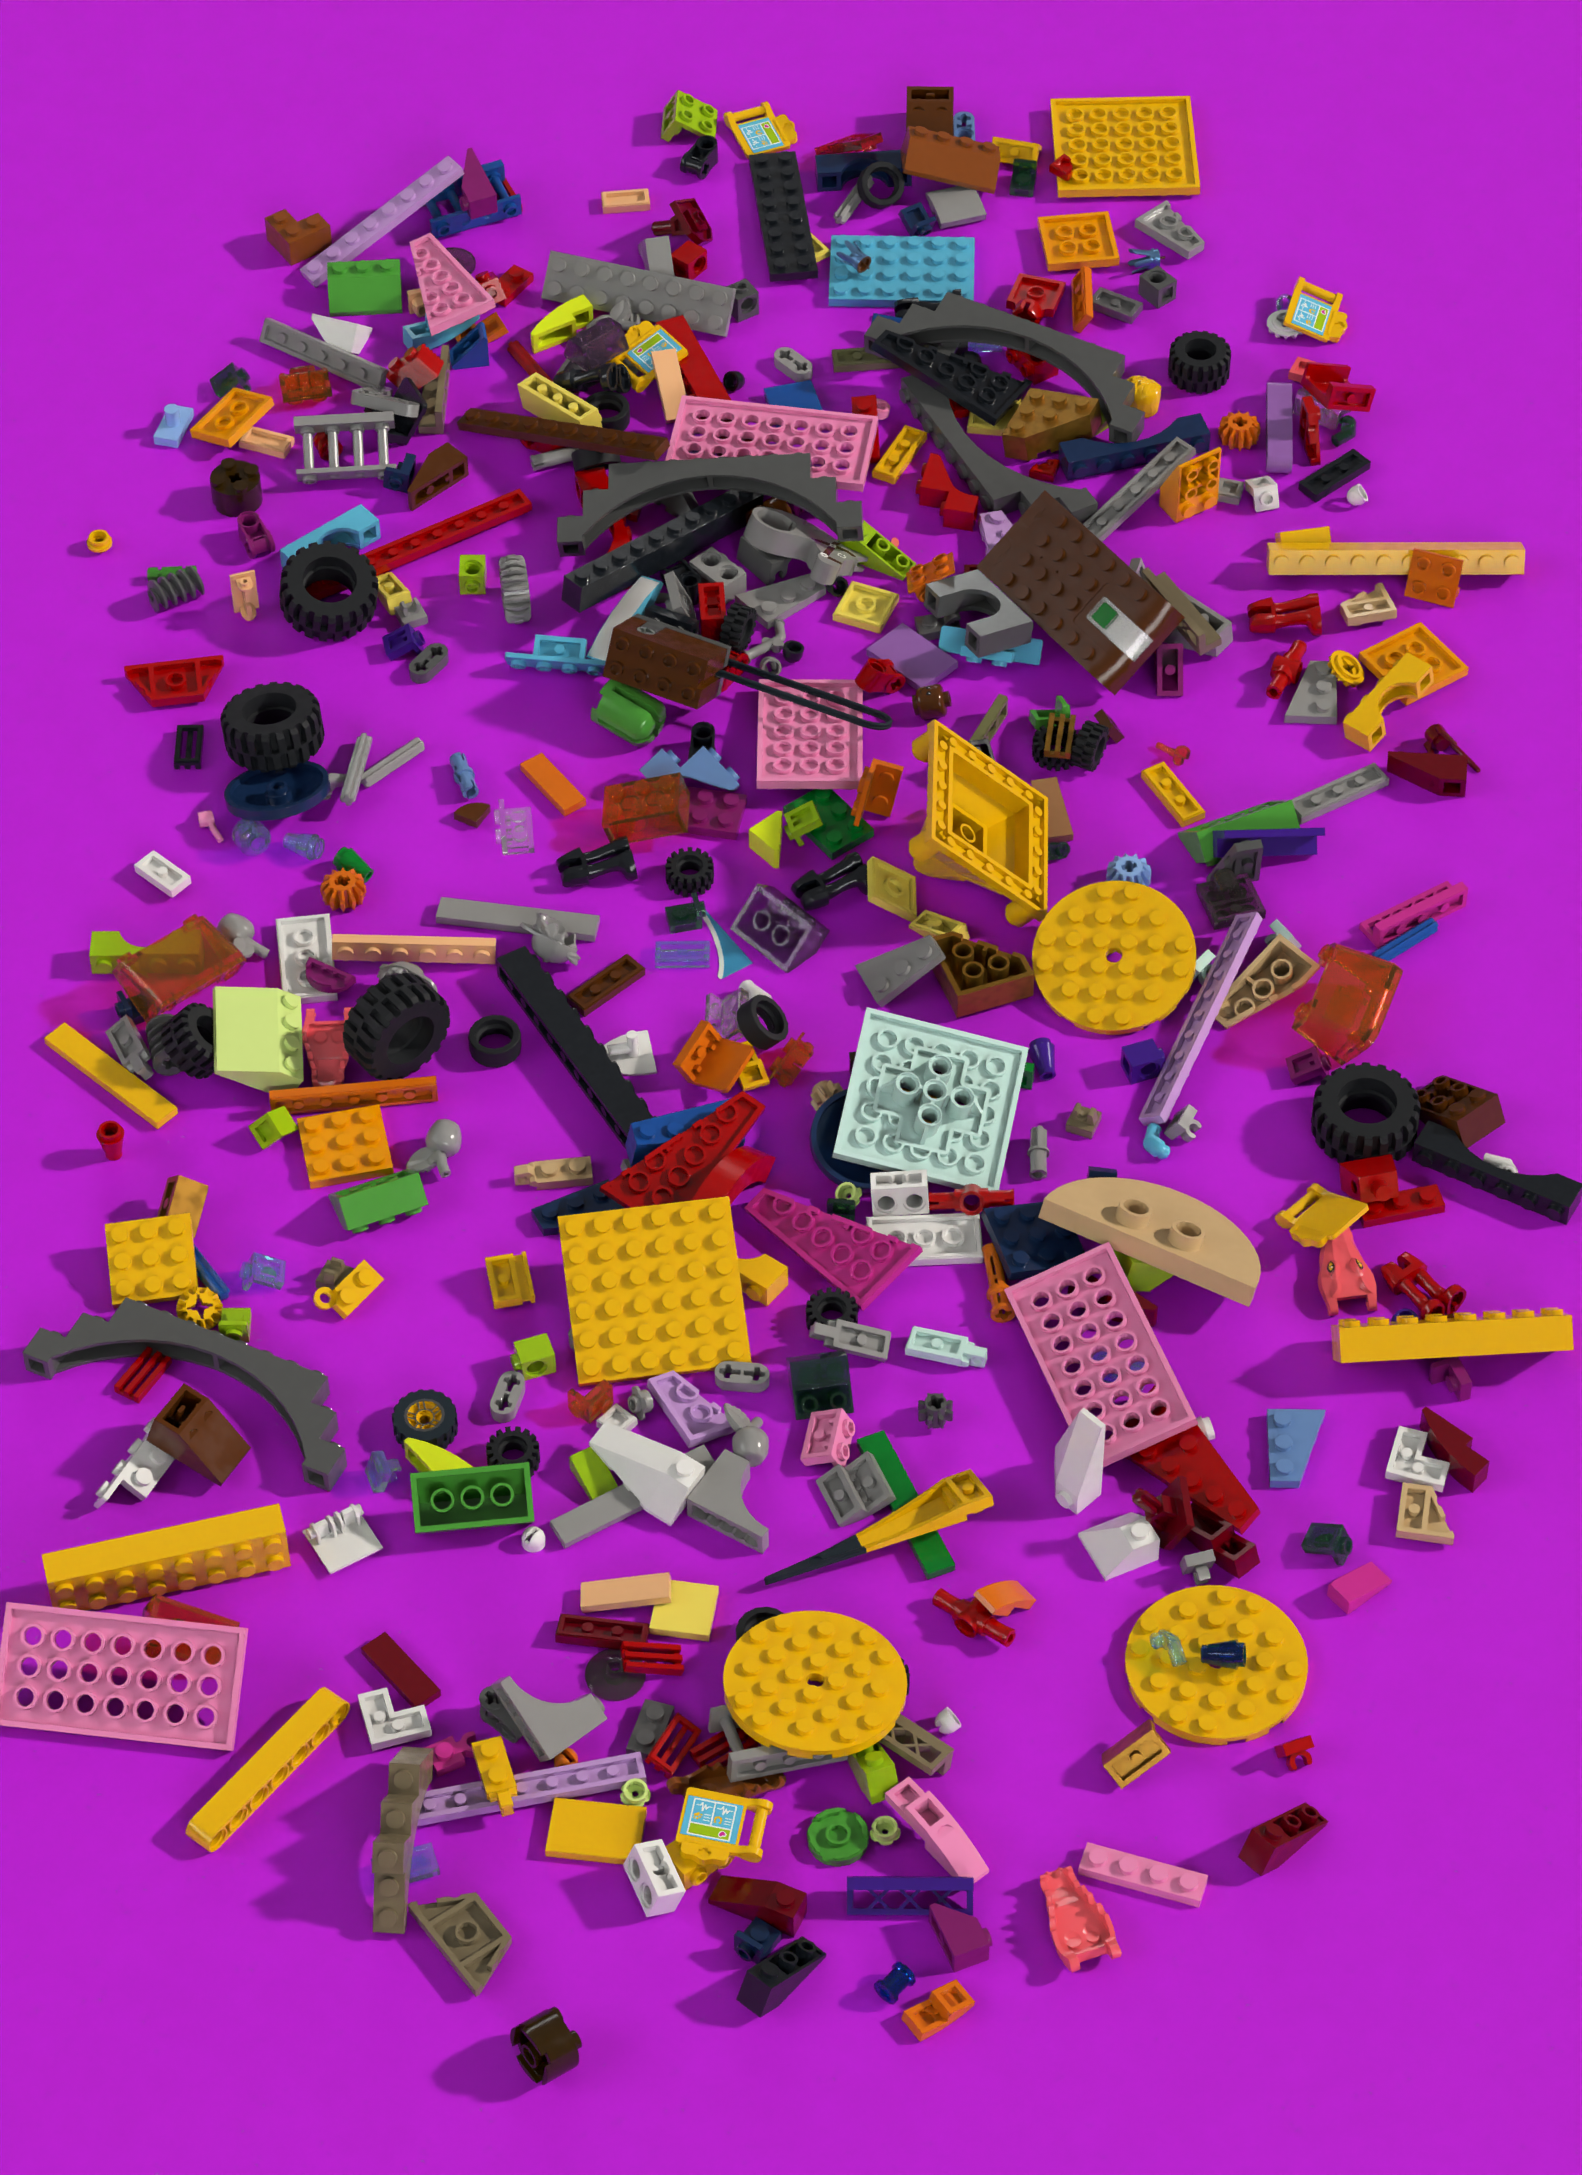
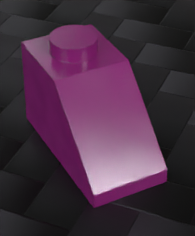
M1182 643L1161 644L1155 650L1157 696H1183Z
M937 1903L929 1905V1923L953 1972L989 1960V1947L992 1946V1939L988 1929H982L976 1917Z

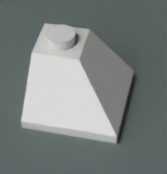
M313 313L311 316L325 342L354 354H360L373 329L372 327Z
M1133 1512L1078 1533L1080 1541L1105 1581L1154 1562L1159 1558L1160 1538L1145 1516Z

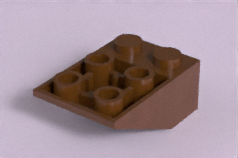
M907 86L906 131L908 126H922L930 131H944L953 136L954 87Z
M1444 1075L1436 1077L1430 1084L1417 1090L1418 1101L1421 1106L1419 1120L1425 1125L1429 1120L1454 1130L1460 1141L1467 1148L1506 1123L1499 1097L1496 1093Z
M185 1383L156 1416L146 1439L149 1443L220 1487L251 1448L209 1398Z

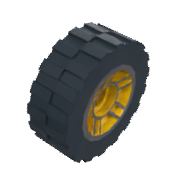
M420 1389L402 1397L394 1407V1413H392L394 1436L396 1435V1441L402 1445V1448H404V1440L408 1437L425 1441L443 1449H446L454 1441V1437L458 1432L456 1407L452 1404V1400L446 1397L444 1393L436 1392L432 1389Z

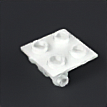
M352 1503L340 1513L335 1511L333 1512L334 1516L327 1515L325 1516L326 1520L323 1519L315 1524L312 1522L309 1524V1528L303 1530V1534L330 1574L383 1549V1546L363 1518L364 1511L360 1504L354 1505Z

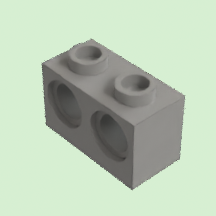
M710 547L689 561L691 568L700 575L701 583L724 582L725 605L735 599L736 594L747 591V575L744 569L735 565L726 555L718 552L713 547Z

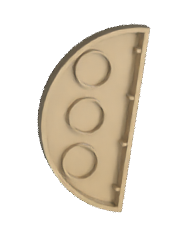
M1098 1177L1066 1183L1050 1192L1043 1200L1038 1218L1099 1244L1109 1242L1112 1249L1245 1306L1249 1307L1253 1300L1261 1274V1265L1255 1248L1233 1222L1212 1207L1191 1196L1145 1181L1116 1177Z

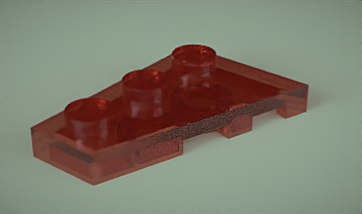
M881 132L855 133L814 149L816 155L848 153L852 151L868 152L876 149V144L884 141Z

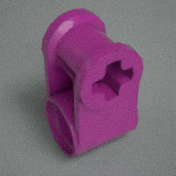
M253 511L240 513L237 518L239 539L245 547L249 558L254 559L257 554L266 551L274 552L275 543L270 531L266 529L259 515Z

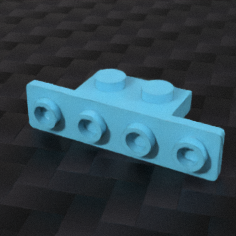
M945 625L941 627L938 648L944 652L966 656V661L981 663L982 659L992 660L991 665L1007 667V662L1039 665L1041 662L1042 639L1031 638V643L978 658L965 646L966 628Z
M535 634L533 654L505 652L507 664L515 669H525L528 666L536 667L540 671L561 669L562 672L569 674L577 673V671H586L589 675L601 676L606 662L604 660L585 659L587 639Z

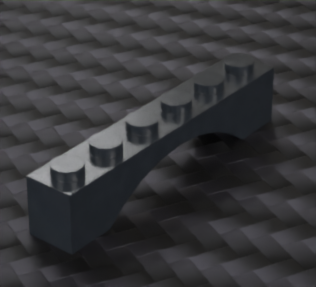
M1428 1120L1414 1142L1412 1161L1423 1167L1443 1173L1447 1177L1467 1183L1474 1188L1491 1193L1500 1199L1515 1203L1524 1209L1539 1213L1553 1221L1567 1225L1581 1201L1582 1183L1558 1173L1525 1175L1497 1168L1469 1151L1460 1141L1454 1130Z

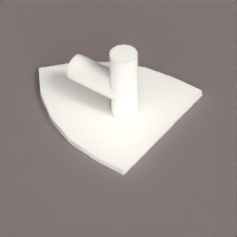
M630 1030L625 1035H621L604 1045L609 1059L618 1064L621 1075L640 1076L657 1073L648 1030L637 1032Z

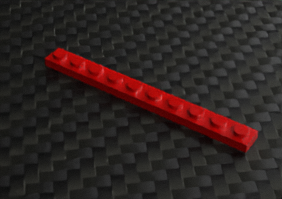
M519 488L366 552L364 555L370 560V564L374 566L376 576L530 512L532 511V503ZM332 580L317 581L306 588L307 592L317 600L347 589L343 584Z

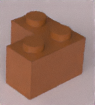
M286 209L265 217L267 240L291 266L323 252L332 245L330 225L319 213L298 222Z

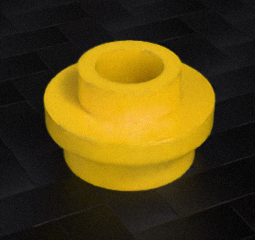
M94 530L89 534L87 547L92 552L102 553L111 548L112 538L105 530Z

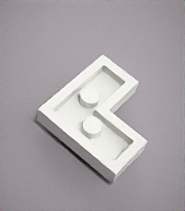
M1399 1426L1387 1465L1385 1479L1432 1486L1434 1491L1443 1493L1450 1462L1422 1456L1428 1432Z
M387 1687L357 1695L372 1751L432 1736L431 1726L424 1705L394 1712Z

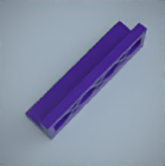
M1325 828L1213 831V857H1224L1234 843L1261 839L1263 845L1262 856L1317 855V836H1325Z
M847 1876V1915H929V1908H921L913 1900L920 1891H932L939 1898L935 1903L940 1904L942 1902L948 1908L967 1915H973L974 1878L949 1876ZM853 1890H868L876 1898L867 1908H853ZM873 1890L884 1891L878 1896ZM889 1890H899L907 1900L899 1908H890L881 1898ZM904 1890L916 1891L911 1896H909ZM937 1891L946 1892L941 1896ZM952 1891H967V1908H952L945 1898ZM879 1901L885 1908L872 1907ZM911 1902L916 1908L904 1907Z

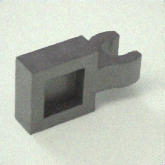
M959 612L942 618H936L933 614L914 617L917 633L928 641L940 639L941 627L944 625L961 628Z

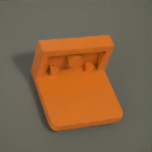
M701 1020L672 1064L688 1083L721 1093H728L753 1056L754 1049L750 1045L722 1038L710 1022Z

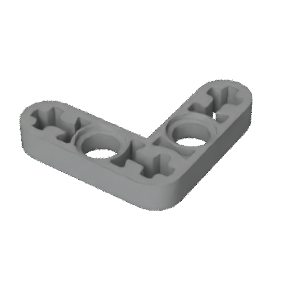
M378 385L352 390L350 401L353 405L383 412L393 411L396 415L414 418L418 417L420 407L419 403L392 397V388Z

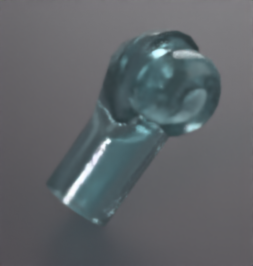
M1159 1630L1158 1633L1150 1635L1151 1646L1154 1649L1162 1647L1167 1650L1173 1667L1187 1663L1178 1636L1167 1630Z

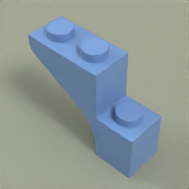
M703 746L681 767L678 766L681 760L671 749L667 753L661 749L639 770L658 791L668 782L678 778H690L731 792L740 787V784L737 782L740 778L730 766L725 769L719 763L722 757L712 747L707 750Z

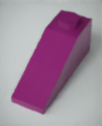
M468 148L464 167L465 174L463 175L461 186L462 197L459 198L461 209L467 211L472 220L498 212L496 192L473 149Z

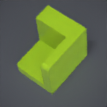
M285 1106L267 1112L248 1126L263 1150L269 1148L284 1136L298 1130V1126Z

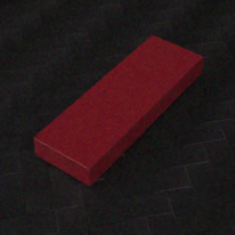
M560 1614L555 1642L620 1650L623 1641L648 1642L650 1624Z
M386 1632L361 1648L362 1655L411 1707L427 1706L441 1696V1690Z

